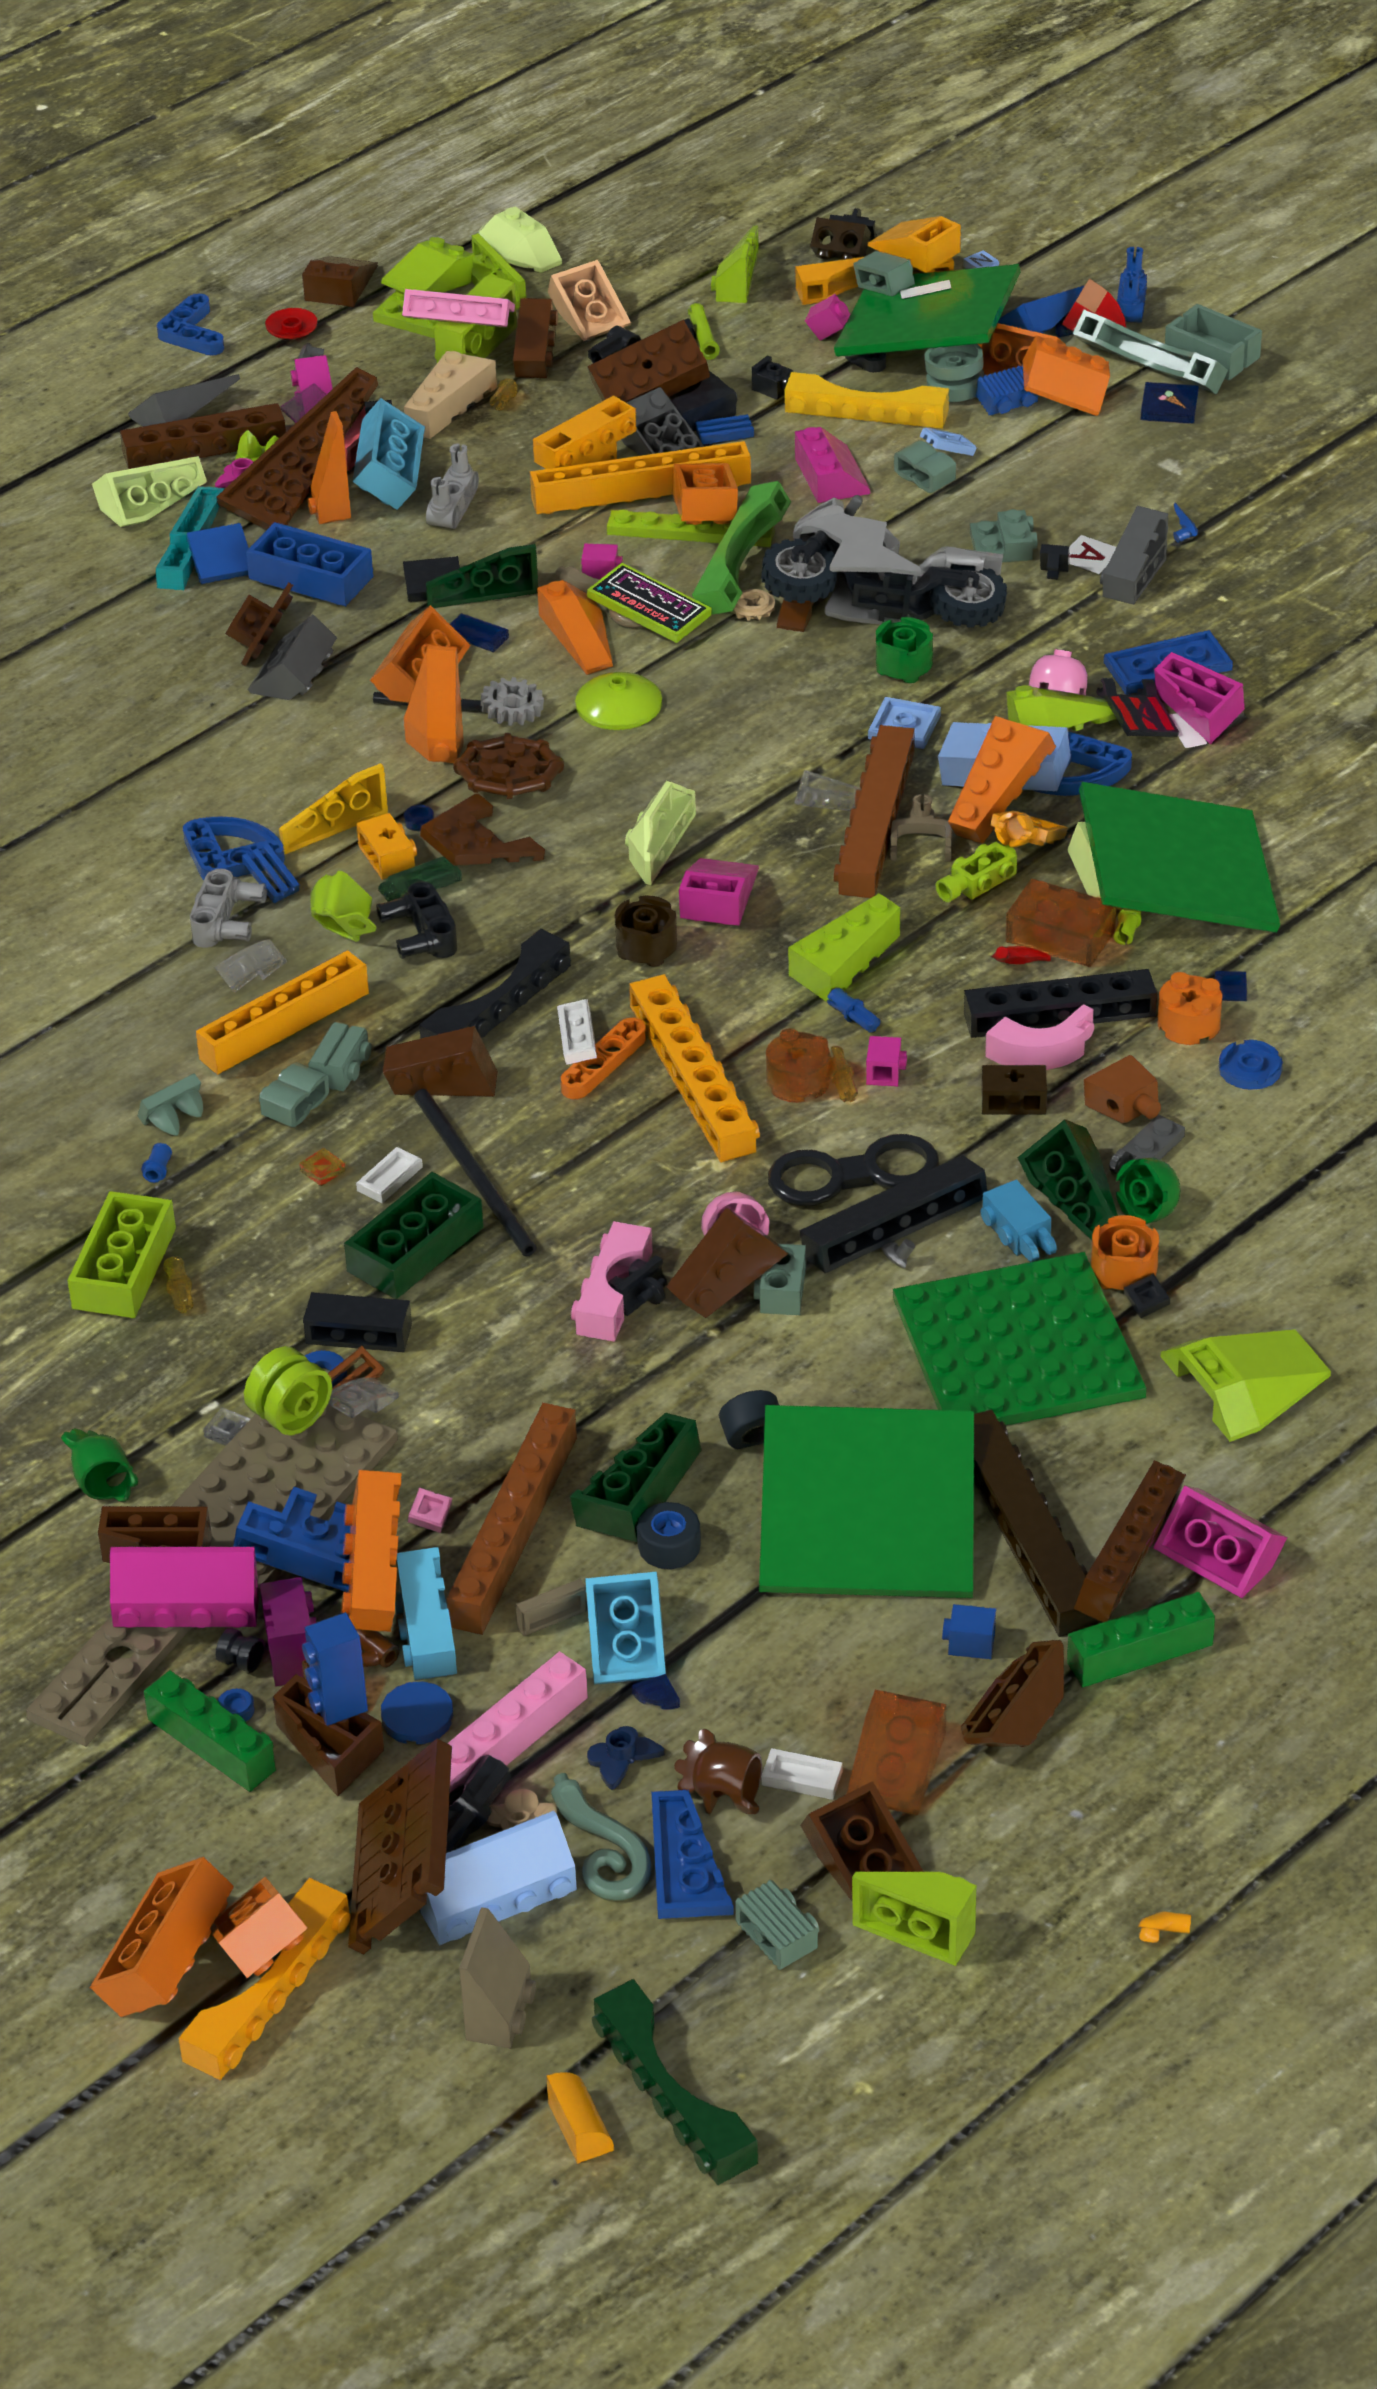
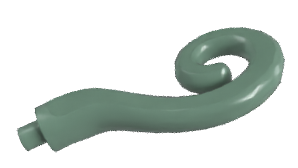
M566 1773L556 1775L553 1779L555 1786L552 1788L551 1795L558 1810L565 1819L582 1830L618 1845L626 1852L632 1863V1871L626 1878L617 1881L606 1880L598 1874L599 1868L609 1866L615 1872L622 1873L625 1870L626 1861L616 1850H596L589 1854L583 1863L582 1876L585 1885L596 1896L607 1900H626L639 1894L647 1885L652 1868L650 1855L645 1844L628 1827L590 1806L576 1780L569 1779Z

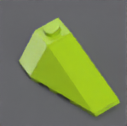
M752 226L718 265L717 274L712 275L711 291H716V302L747 303L759 249L758 226Z
M1028 685L1018 686L1014 691L1006 692L1008 720L1027 726L1067 727L1078 731L1084 729L1086 722L1102 724L1117 719L1104 698L1036 688Z

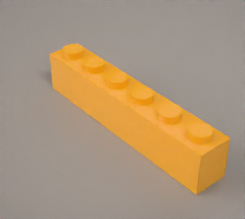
M347 950L196 1030L199 1060L218 1075L369 994L366 964Z

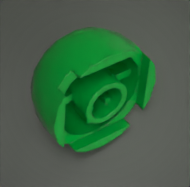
M1157 1158L1130 1160L1122 1165L1117 1174L1116 1181H1120V1191L1116 1192V1198L1125 1215L1139 1217L1145 1220L1146 1224L1170 1215L1179 1202L1181 1188L1178 1176L1169 1164Z

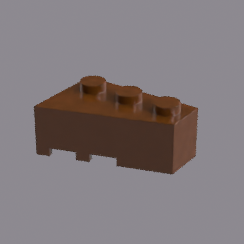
M102 1506L98 1528L102 1561L110 1563L111 1547H210L212 1538L208 1507Z
M295 1674L273 1696L276 1725L338 1797L384 1751L381 1721L364 1712L327 1726L320 1713L315 1714L311 1708L308 1693L312 1692L308 1681Z

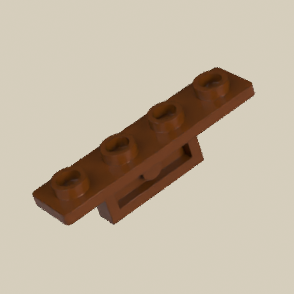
M288 582L273 608L251 595H248L225 633L237 642L249 647L241 662L242 665L246 666L251 658L254 660L258 658L264 647L260 642L266 644L274 630L270 625L276 628L284 614L280 609L286 611L293 599V596L289 594L293 584Z

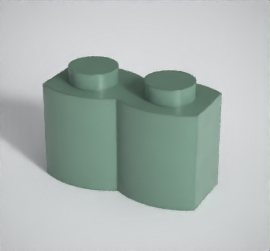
M918 440L894 454L895 472L903 479L913 481L919 488L928 493H933L956 479L955 461L945 453L936 452L933 446L924 441Z
M297 1062L291 1064L281 1071L278 1080L273 1081L262 1089L259 1096L261 1115L290 1127H296L307 1117L310 1110L318 1107L329 1094L328 1075Z

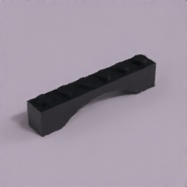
M541 928L521 944V954L517 966L499 987L473 1001L438 1009L419 1024L420 1039L475 1026L481 1038L485 1037L489 1031L505 1021L509 1015L522 1005H525L529 999L546 988L560 974L568 970L571 966L569 942Z

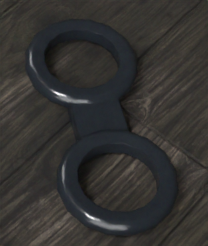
M891 1134L879 1138L868 1146L863 1155L835 1159L829 1154L817 1150H796L784 1154L773 1162L768 1171V1185L777 1197L787 1203L798 1206H815L828 1202L839 1194L841 1189L846 1190L873 1185V1181L882 1187L890 1189L939 1166V1154L931 1143L921 1137L909 1134ZM905 1148L921 1154L926 1163L916 1173L894 1175L880 1169L876 1161L886 1151ZM800 1164L820 1166L831 1175L828 1184L814 1191L792 1189L785 1185L781 1177L785 1171Z

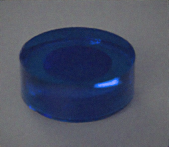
M426 805L411 806L404 813L405 826L412 831H421L422 825L434 819L433 810Z

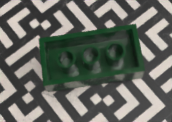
M434 1172L429 1173L344 1242L347 1272L392 1298L398 1299L484 1227L481 1198Z

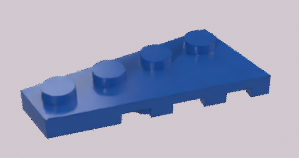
M689 1790L651 1792L658 1919L734 1915L732 1900L724 1887V1880L720 1869H717L713 1851L703 1833L702 1823Z

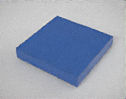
M241 523L187 533L186 539L201 584L249 575L246 555L249 547Z

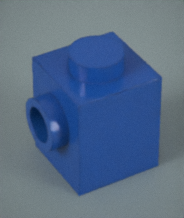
M953 1604L951 1619L944 1618L942 1640H949L948 1655L992 1659L996 1633V1609Z

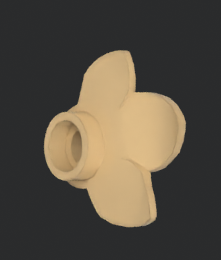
M517 1789L506 1796L504 1804H491L489 1806L492 1812L486 1822L488 1825L501 1828L503 1831L551 1811H555L557 1814V1806L555 1803H538L535 1792L528 1789Z

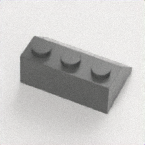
M312 614L277 642L247 690L251 694L285 700L292 699L298 693L301 696L304 695L313 685L311 679L315 678L322 671L323 666L321 663L326 661L334 650L331 647L337 637Z

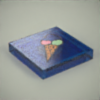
M1145 382L1140 420L1194 423L1199 385Z

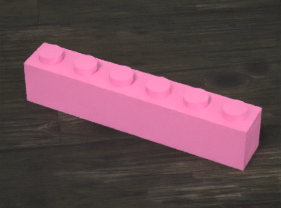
M559 1651L447 1744L452 1746L450 1792L457 1786L465 1783L483 1756L490 1755L497 1760H501L507 1766L588 1698L586 1669Z

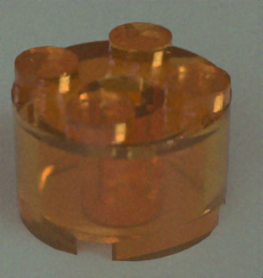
M788 1028L782 1030L780 1036L770 1042L766 1049V1082L772 1089V1094L775 1097L787 1102L800 1103L805 1102V1097L815 1095L816 1099L827 1091L830 1085V1051L826 1038Z

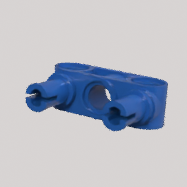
M1129 247L1126 250V268L1120 276L1117 303L1125 317V322L1142 323L1147 290V274L1142 269L1143 249L1137 247L1136 256H1134V247Z

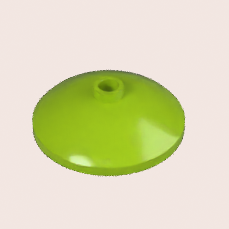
M610 672L592 678L579 689L575 699L576 710L584 721L593 726L608 730H626L639 727L654 719L662 707V694L652 681L641 675L630 672Z

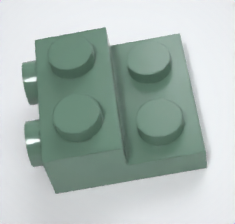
M1011 509L997 513V521L970 523V536L974 550L1003 554L1002 562L1033 560V549H1037L1038 546L1037 533L1033 532V517L1026 516L1025 510Z

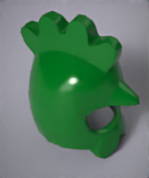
M74 1428L71 1432H64L61 1439L72 1450L71 1467L79 1488L88 1497L93 1499L107 1500L114 1498L120 1502H126L130 1497L131 1487L138 1485V1478L132 1472L133 1467L129 1464L118 1440L108 1435H99L91 1430L86 1433ZM127 1472L126 1477L118 1486L110 1487L106 1483L109 1477Z

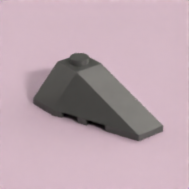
M236 374L155 393L128 413L129 417L141 426L187 419L240 380V376Z

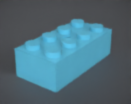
M380 398L362 419L352 482L360 489L368 491L379 498L382 503L398 510L417 487L425 426Z

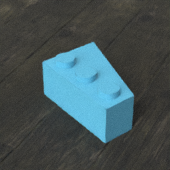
M434 1547L397 1553L396 1562L400 1592H396L395 1612L396 1614L403 1613V1618L398 1619L400 1640L407 1639L408 1645H402L405 1667L412 1666L414 1680L457 1674L449 1609H447L444 1579L441 1577L439 1548Z

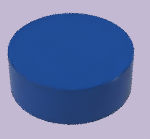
M244 1689L227 1690L218 1698V1702L223 1708L232 1714L240 1715L245 1722L254 1714L253 1696Z

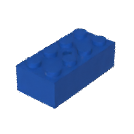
M276 522L246 551L249 579L285 589L289 582L293 584L291 589L293 592L345 607L374 577L371 549Z

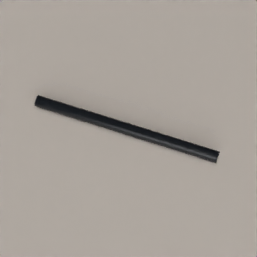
M426 1089L418 1090L414 1095V1100L522 1255L531 1256L537 1249L536 1244Z

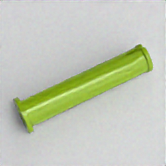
M694 303L690 306L691 309L688 308V315L695 325L694 331L702 354L706 360H712L719 355L720 347L714 340L703 305Z

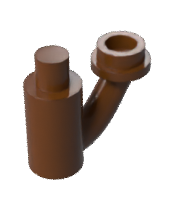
M356 1629L360 1636L361 1650L364 1652L362 1653L363 1667L381 1665L383 1668H387L397 1660L400 1653L399 1647L378 1631Z

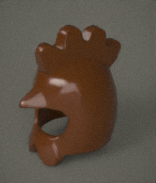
M708 1729L699 1731L698 1742L688 1740L684 1744L683 1751L687 1758L685 1760L679 1759L675 1762V1770L683 1775V1778L678 1783V1790H689L690 1793L696 1792L703 1799L706 1813L709 1815L712 1813L719 1798L723 1795L730 1796L740 1812L757 1814L760 1809L754 1799L762 1776L761 1755L743 1745L731 1742L716 1741L715 1734Z

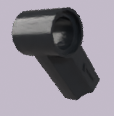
M616 325L610 329L606 339L588 350V358L592 363H595L640 341L641 337Z

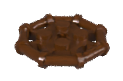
M505 733V736L469 742L463 755L454 761L453 769L456 774L461 775L467 782L470 791L474 793L482 791L513 799V796L533 791L545 792L550 789L553 779L564 770V760L555 755L549 748L548 741L544 739L532 740L511 736V733Z

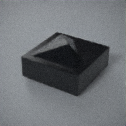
M1154 1273L1124 1287V1294L1140 1318L1170 1305V1298Z

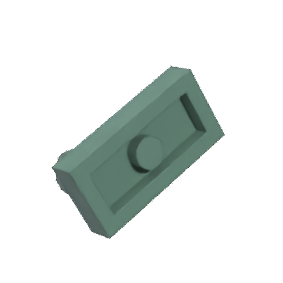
M193 1073L141 1100L137 1116L144 1126L152 1122L160 1130L178 1136L179 1120L175 1111L177 1108L194 1117L202 1116L203 1100L199 1093L201 1081Z

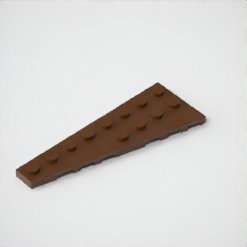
M357 367L352 370L216 497L218 505L265 530L274 522L288 525L311 490L313 476L331 412L337 411L343 425L345 437L364 408L365 402L369 400L377 388V377Z

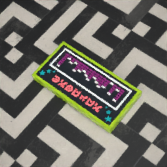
M624 563L619 564L587 589V598L675 643H678L711 616V607Z

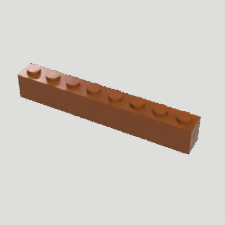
M880 725L877 736H872L871 754L866 756V772L861 774V790L856 791L855 808H852L850 813L851 827H846L844 844L846 845H841L839 863L841 864H836L834 869V882H839V895L872 898L876 895L891 840L892 821L897 818L915 753V728Z
M542 1403L446 1598L451 1628L483 1635L577 1439L575 1409Z

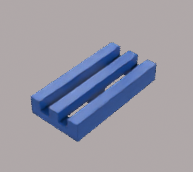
M748 414L695 422L696 432L703 445L754 437V428Z
M268 843L264 844L261 850L258 848L252 850L251 855H248V853L242 855L243 864L259 884H266L267 895L273 903L300 891V884ZM266 858L270 861V863L273 865L276 871L272 868V866L269 864ZM258 861L260 863V865L266 871L269 878L276 884V886L279 888L281 892L277 893V891L270 884V882L267 880V878L264 876V874L261 872V870L257 867V865L254 862ZM279 875L283 878V880L286 882L289 888L285 885V883L282 881Z

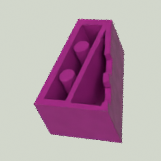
M302 1577L261 1583L259 1586L275 1687L285 1685L295 1674L307 1680L305 1669L309 1668V1664L304 1657L302 1644L306 1643L305 1627L316 1623V1617H309V1612H314L311 1591H304Z

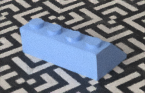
M551 1811L446 1853L444 1890L437 1896L427 1893V1904L420 1909L421 1915L439 1945L461 1939L471 1933L481 1907L488 1908L497 1921L500 1922L518 1913L528 1912L534 1907L553 1899L562 1898L570 1892L577 1890L575 1864L556 1812Z

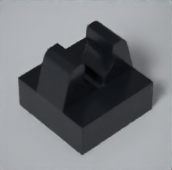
M1041 544L1040 570H1048L1047 579L1058 580L1060 572L1069 571V546Z

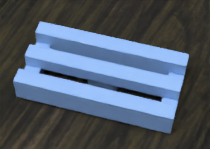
M927 427L923 428L920 437L927 439L926 442L933 444L932 446L935 449L973 456L977 449L976 445L961 434Z

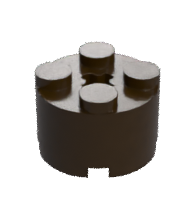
M645 895L639 896V901L630 903V899L617 907L615 911V936L618 956L623 960L646 963L651 967H657L662 965L664 959L675 951L677 947L676 912L671 909V904L667 900L657 896Z

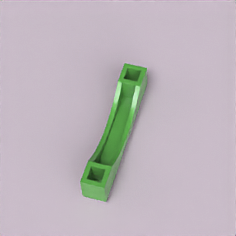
M779 481L751 486L697 584L692 596L695 600L711 607V615L733 611L742 595L738 576L744 558L755 543L770 528L780 522L785 515L791 501Z

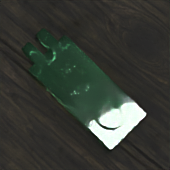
M442 856L390 875L385 882L378 886V891L387 901L401 898V895L408 892L409 886L413 883L429 882L437 890L462 881V872L457 865L454 866Z

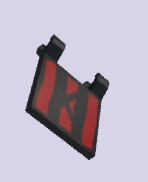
M1101 678L1103 688H1097L1096 693L1099 697L1106 700L1127 736L1178 737L1179 731L1157 696L1156 685L1153 679H1142L1141 682L1144 688L1137 689V695L1117 694L1115 682L1112 678Z

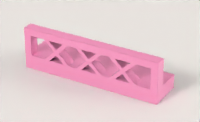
M405 289L402 316L507 327L509 312H514L515 304L509 299Z

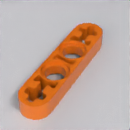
M626 1018L612 1028L595 1044L597 1058L574 1063L561 1075L562 1094L569 1099H581L596 1088L646 1041V1025L644 1021L639 1018ZM611 1047H617L621 1049L616 1052L606 1051V1049ZM593 1064L602 1066L598 1069L587 1068V1066Z

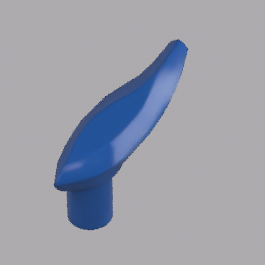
M1174 503V509L1179 517L1182 529L1174 532L1173 536L1175 541L1179 543L1187 538L1197 536L1198 530L1194 522L1177 503Z

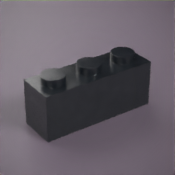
M311 1292L303 1318L305 1342L311 1345L358 1349L363 1346L369 1350L405 1352L412 1326L410 1300Z

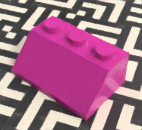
M809 427L805 430L795 431V460L817 503L826 502L832 498L844 499L855 495L870 494V488L845 443L822 427Z
M1184 1485L1153 1548L1238 1597L1243 1598L1272 1569L1288 1537L1202 1489Z

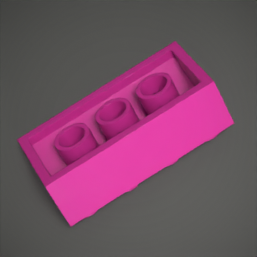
M255 1547L110 1548V1608L113 1627H256L259 1587Z

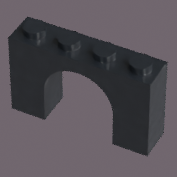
M710 371L709 378L686 388L692 392L670 400L693 432L696 431L695 422L736 415V403L738 401L736 392Z

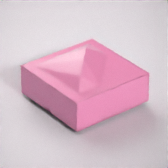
M419 1488L408 1516V1523L441 1533L453 1498Z

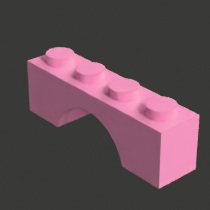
M613 1221L609 1233L603 1234L599 1256H594L591 1263V1275L589 1278H584L581 1287V1298L579 1301L575 1300L572 1306L571 1319L576 1323V1335L615 1342L624 1321L623 1295L615 1291L608 1282L615 1276L622 1279L628 1277L630 1265L637 1259L645 1262L650 1260L653 1252L652 1228Z

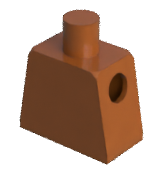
M1128 1055L1084 1079L1085 1105L1116 1121L1128 1123L1140 1115L1153 1119L1161 1110V1104L1158 1102V1082L1156 1078L1132 1055Z

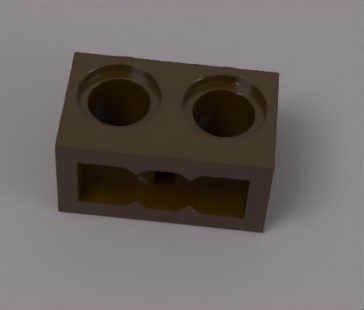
M817 217L810 247L818 258L824 260H831L832 257L841 258V260L865 257L871 232L866 224ZM833 236L829 244H822L825 237ZM851 240H858L855 247L847 248V244Z

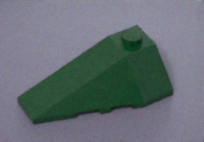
M536 545L506 548L426 582L427 606L431 605L433 608L538 594Z
M1064 1119L1017 1157L1030 1184L1046 1195L1049 1201L1054 1206L1060 1208L1068 1216V1219L1091 1240L1095 1227L1099 1224L1101 1227L1108 1223L1109 1218L1118 1216L1100 1153L1087 1128Z

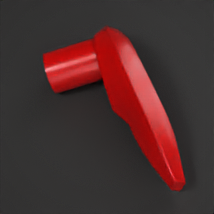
M1001 946L991 956L997 961L1008 964L1051 961V955L1023 946Z

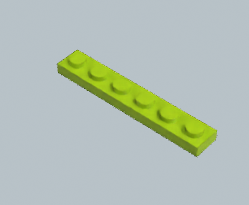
M611 510L607 523V535L720 543L732 521L728 524L702 521L701 524L691 525L687 524L686 521H681L679 514ZM775 525L754 546L771 547Z

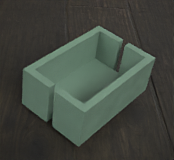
M1194 305L1183 313V317L1179 316L1166 326L1165 344L1195 352L1218 361L1228 369L1224 378L1226 380H1231L1242 372L1243 368H1247L1260 358L1262 330L1202 305Z

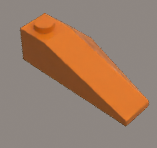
M333 411L330 414L311 484L312 498H308L310 514L316 515L319 524L351 518L344 432L337 411Z
M564 580L554 581L538 587L539 616L586 675L613 667L602 609L597 603L587 598V593Z
M427 647L404 716L406 742L424 758L432 762L454 763L460 757L464 743L457 647Z

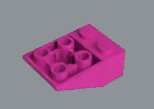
M699 858L685 871L679 888L680 918L739 926L759 870V865Z

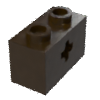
M982 1065V1115H1046V1065Z

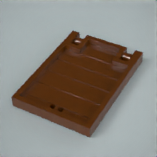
M438 1738L359 1803L348 1947L363 1955L371 1949L372 1937L381 1941L427 1904V1893L437 1896L444 1890L452 1746Z

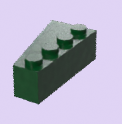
M664 1413L636 1438V1445L626 1451L622 1450L614 1457L615 1463L605 1472L599 1470L590 1478L591 1484L583 1491L577 1489L570 1495L576 1526L638 1542L637 1525L639 1517L651 1506L667 1501L702 1451L696 1420Z

